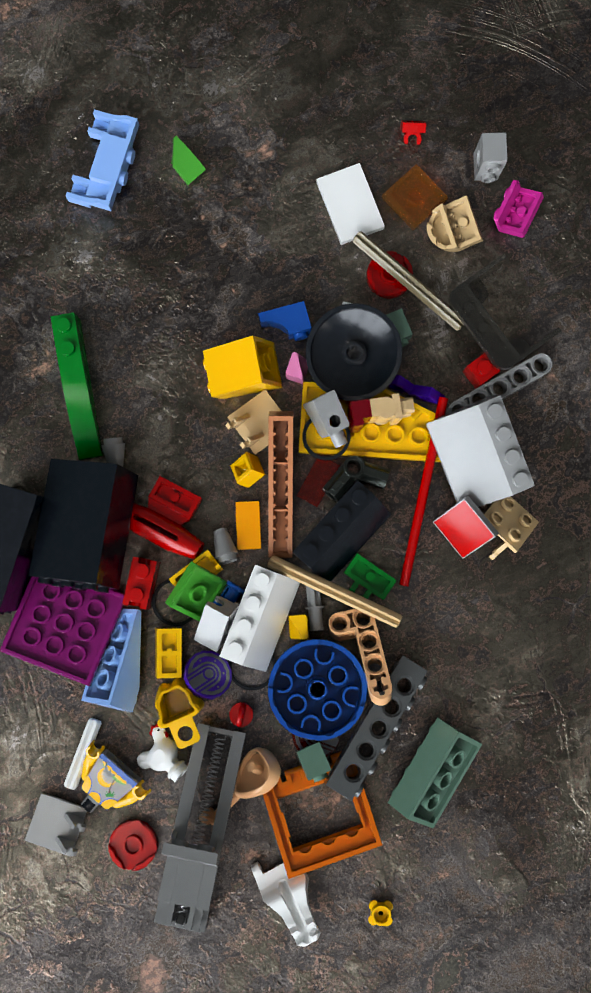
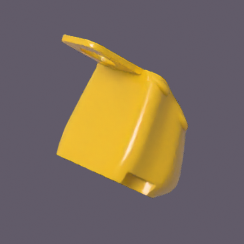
M175 678L171 683L160 684L155 698V707L159 714L158 726L160 728H170L175 743L180 749L199 742L200 734L193 716L203 709L204 701L202 698L192 694L190 689L187 688L184 678ZM183 726H188L193 731V736L188 741H183L178 736V731Z

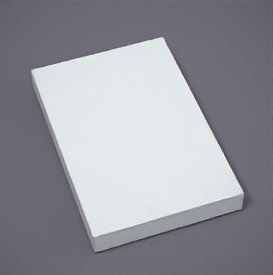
M360 163L316 179L341 245L353 241L355 235L360 231L370 235L385 228Z

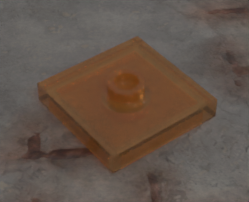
M416 164L382 194V199L414 231L433 214L432 211L438 205L444 204L448 200V196Z

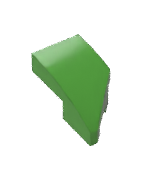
M175 136L173 138L171 164H173L172 167L185 183L189 185L206 168L190 149Z

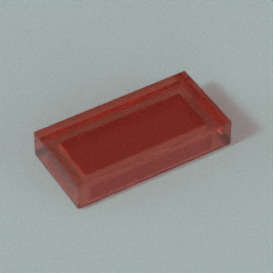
M316 459L296 497L318 507L325 494L322 488L336 473L340 465L331 460Z

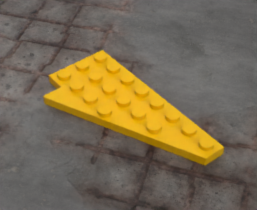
M303 382L299 453L309 454L303 444L302 434L305 424L310 419L303 404L326 393L316 382ZM386 389L373 398L390 397L396 393ZM339 399L348 419L347 408L351 401ZM414 403L415 412L411 413L410 417L402 418L397 425H390V422L385 425H377L375 423L364 424L360 432L350 433L349 446L341 456L425 461L431 437L425 423L434 420L435 413ZM313 423L308 426L306 441L314 453L318 455H336L344 448L345 444L335 448L330 436L321 438ZM343 429V432L347 438L346 430ZM438 454L436 455L435 462H440Z

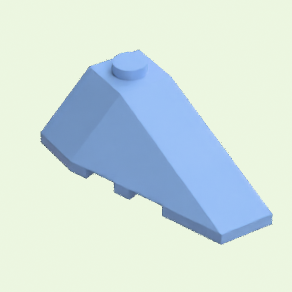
M123 608L111 636V642L105 650L91 686H85L81 701L133 712L140 688L141 610Z

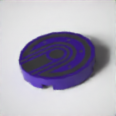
M201 651L195 653L187 661L184 682L194 696L213 700L220 697L229 688L232 681V671L226 659L219 657L220 654L214 651Z

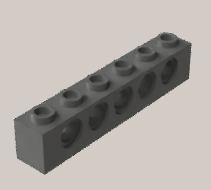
M403 655L397 657L389 671L392 683L391 699L396 703L395 711L387 713L384 708L385 705L379 706L371 701L329 772L328 777L324 780L325 785L352 801L354 796L356 798L359 797L365 786L362 782L366 775L371 776L377 766L376 758L379 753L384 754L390 744L389 736L392 731L397 732L403 720L400 717L405 710L409 711L415 701L413 695L416 690H421L425 685L427 670ZM402 678L408 681V689L405 692H400L397 688V683ZM380 686L378 691L380 695H384L385 691ZM376 721H381L384 725V729L380 734L372 732V725ZM365 742L370 743V753L366 756L360 755V745ZM352 764L357 765L359 769L358 774L354 777H348L346 775L347 767Z

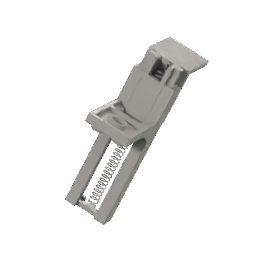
M198 723L197 729L200 734V740L192 746L174 829L169 843L164 842L161 854L167 856L157 899L159 902L154 922L165 926L205 933L208 926L206 924L246 733ZM212 733L220 736L225 735V739H215V742H217L213 744L215 746L216 744L224 745L216 740H226V736H229L232 741L210 844L207 846L196 842L203 841L202 838L197 836H204L203 833L198 831H206L204 828L198 827L207 826L199 822L208 821L200 817L209 816L201 812L210 811L202 807L211 806L204 802L202 803L206 805H200V807L205 810H199V812L205 815H198L201 819L197 820V822L201 824L195 826L200 829L194 830L199 834L193 835L198 839L192 840L197 844H189L184 840L207 737L211 736ZM215 746V747H217V748H213V749H212L214 752H217V753H212V756H214V757H212V758H210V759H211L212 761H214V762H210V763H209L210 765H212L211 763H218V764H220V762L213 760V758L221 759V757L215 756V755H213V754H222V753H220V752H218V751H215L214 749H221V750H223V748H220V747H218V746ZM212 765L214 767H208V769L211 770L207 772L208 774L218 773L217 771L210 769L219 768L218 766ZM209 774L211 776H207L217 778V776H214L212 774ZM214 780L206 781L205 783L208 784V785H210V786H204V788L207 789V790L203 791V793H205V792H214V790L208 789V788H206V787H215L214 785H211V784H209V783H207V782H216V781H214ZM205 793V794H207V795H203V796H202L204 799H206V800H202V801L212 802V800L207 799V798H205L204 796L213 797V795H210V794H208V793Z

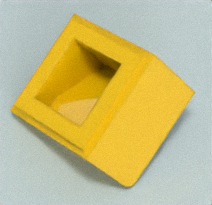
M245 452L230 465L237 484L247 488L251 487L265 475L259 458L249 452Z
M288 615L290 638L302 640L309 638L307 615Z

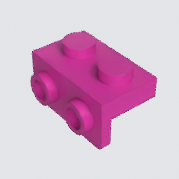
M513 180L511 186L504 193V200L501 206L494 213V221L498 231L524 238L544 199L543 193L521 188L519 181Z

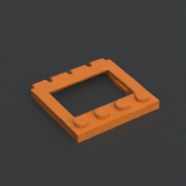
M342 751L330 755L331 769ZM355 764L347 767L346 775L348 777H354L358 774ZM300 765L285 770L286 780L282 782L280 777L277 784L269 792L263 794L288 879L382 846L364 788L358 798L354 796L352 799L362 824L292 848L289 837L291 836L277 799L323 784L325 779L315 783L313 779L307 780Z

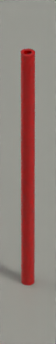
M439 397L434 419L445 415L448 398ZM431 437L399 585L409 587L437 455Z

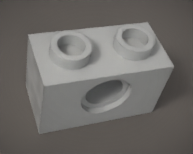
M482 133L473 154L474 181L491 183L498 180L507 162L506 133Z

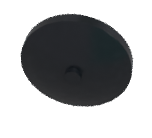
M345 304L325 313L313 326L306 344V362L316 384L326 393L335 390L338 399L346 401L370 399L382 393L394 381L402 363L403 347L397 328L383 312L365 304Z

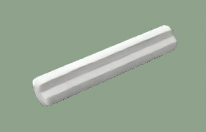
M90 718L86 724L64 782L66 788L75 790L78 787L82 775L83 762L86 757V749L93 740H96L102 724L98 719Z

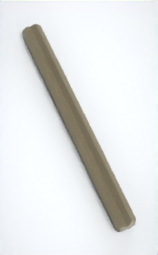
M360 231L355 235L353 243L451 327L457 331L462 328L466 320L365 233Z

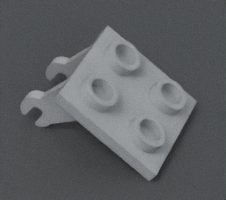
M42 792L25 841L74 857L78 852L75 845L79 833L85 832L86 829L84 819L87 811L81 805Z

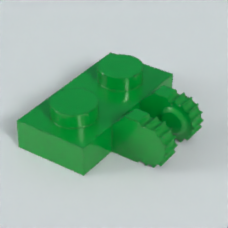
M356 553L343 572L354 580L348 590L355 593L356 588L360 584L367 589L362 595L366 599L373 593L384 600L397 581L358 553Z

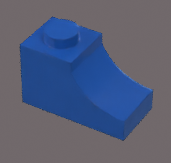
M304 301L258 313L261 328H277L286 333L289 340L300 341L306 339L312 330Z

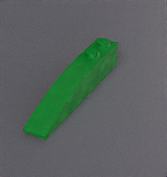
M74 312L50 316L62 387L79 460L101 457L103 452L81 320Z

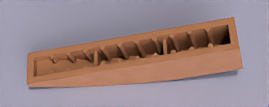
M269 411L268 558L272 556L292 558L293 411Z

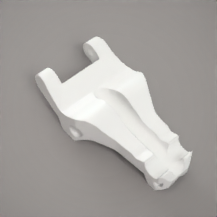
M258 861L252 864L251 869L263 902L283 918L296 941V945L306 947L317 941L321 932L315 923L309 906V877L307 873L288 879L284 863L264 873Z

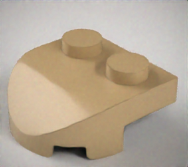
M467 195L446 205L440 204L432 211L433 214L429 223H427V233L432 243L440 249L448 252H458L483 241Z

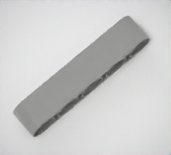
M543 353L529 358L451 403L446 409L445 415L451 413L452 408L460 409L472 404L473 396L483 399L490 395H498L493 390V385L495 384L500 385L503 389L502 400L546 375L552 368L551 358ZM535 361L543 365V371H538L535 368ZM514 373L522 375L523 383H518L514 380Z

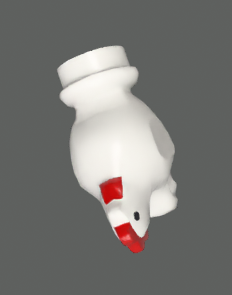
M158 724L152 725L149 734L153 736L154 745L149 751L140 753L137 757V764L142 769L151 768L155 771H167L168 779L171 778L174 782H177L187 771L188 766L185 764V761L178 760V747L175 741L169 737L165 730L166 728H160Z

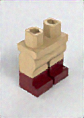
M399 393L392 394L390 397L351 401L347 408L350 433L360 432L364 424L375 423L377 425H385L390 422V425H397L402 418L410 417L411 413L415 412L413 397L400 399Z

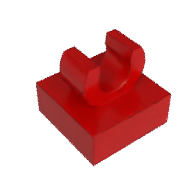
M401 120L400 130L405 133L403 136L404 143L408 144L410 135H416V144L420 145L422 140L420 133H426V122Z

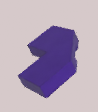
M397 375L389 388L399 393L406 392L416 396L415 399L423 402L438 404L439 397H445L433 387L414 385L401 375Z

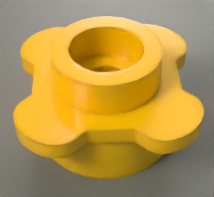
M389 900L385 902L370 901L369 908L371 913L368 917L369 923L373 926L391 925L393 922L391 917L393 904Z

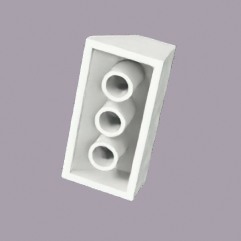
M255 565L219 657L242 666L266 672L300 582Z

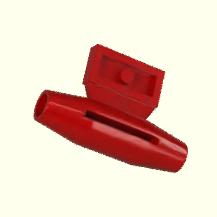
M159 476L148 496V508L134 503L130 530L169 552L195 560L201 554L204 542L182 525L193 518L202 498Z

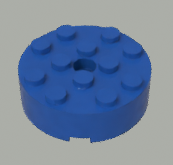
M323 639L301 641L288 648L274 664L268 683L270 706L280 724L300 738L316 741L329 740L348 731L360 718L367 696L365 673L356 657L343 646ZM320 682L324 685V692L321 695L315 696L310 692L313 683Z

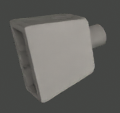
M335 390L322 394L303 404L321 438L330 436L335 448L348 443L343 429L350 426Z

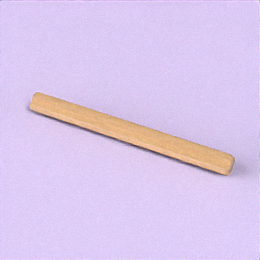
M272 556L269 559L268 568L396 628L402 620L401 614L277 556Z

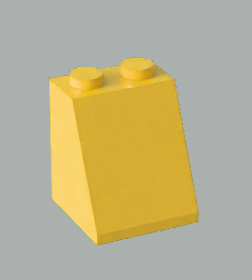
M252 335L203 351V365L208 376L207 387L213 398L227 399L258 393L263 390L269 391L283 388L275 346L272 341Z

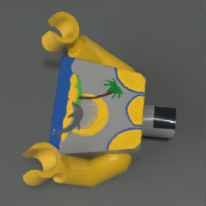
M95 740L90 743L86 749V757L83 762L81 775L84 781L81 788L88 794L81 803L86 811L92 813L99 804L106 810L112 806L118 809L133 804L137 800L144 799L151 792V789H143L142 784L145 781L141 780L135 772L108 749L104 751V745L98 749L94 745Z

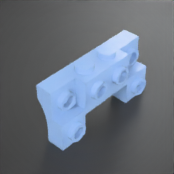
M94 109L95 121L92 128L88 127L87 132L91 138L100 140L89 173L90 179L72 175L71 179L74 184L71 193H66V198L69 202L88 208L95 206L111 211L117 193H120L122 186L127 184L129 164L132 165L135 159L133 143L139 128V122L135 117L113 115Z

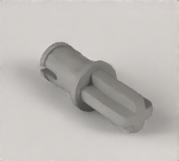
M306 586L308 607H305V609H308L309 631L324 630L322 608L324 606L321 603V592Z

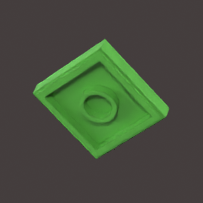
M191 561L165 603L169 607L200 622L205 604L208 601L213 602L215 597L220 595L227 581Z

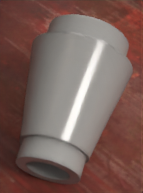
M122 437L103 439L104 445L101 446L106 462L123 467L125 443H123Z
M227 528L213 531L215 559L218 560L220 565L237 561L238 551Z

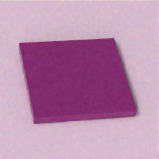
M31 576L0 651L84 685L91 686L124 607L122 605L124 594L110 589L109 593H102L90 589L79 590L66 586L65 588L55 587L49 584L38 583V578Z

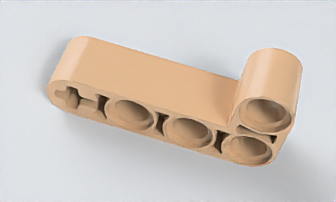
M357 609L333 614L329 619L331 637L337 641L356 638L371 701L379 706L388 704L392 697V683L375 618ZM361 618H366L370 622L367 625H360L357 621ZM342 623L346 627L343 630H336L334 626ZM365 641H373L376 645L372 648H366L363 646V643ZM376 663L381 666V669L373 672L368 667ZM380 680L381 688L385 691L384 695H380L379 691H377V682Z

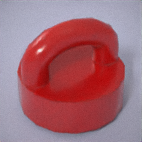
M246 702L235 703L229 712L230 721L237 727L247 726L253 719L252 707Z

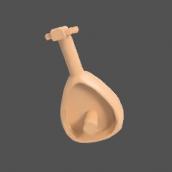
M256 747L251 749L243 758L238 770L231 807L240 798H253L269 792L279 781L281 775L279 762L268 749ZM210 807V811H203V813L209 816H200L208 820L201 821L206 823V825H214L217 809L214 811Z

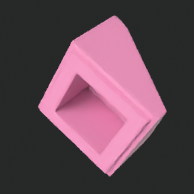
M296 352L291 355L286 370V379L303 384L308 366L306 359Z

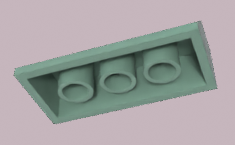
M437 717L436 721L429 728V733L423 743L418 747L412 762L405 769L399 784L392 791L387 803L407 819L434 828L481 748L482 743Z

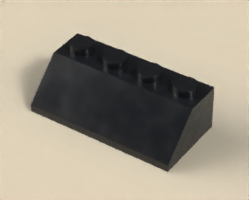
M357 481L298 545L293 554L315 574L331 582L390 517L391 513L372 492Z

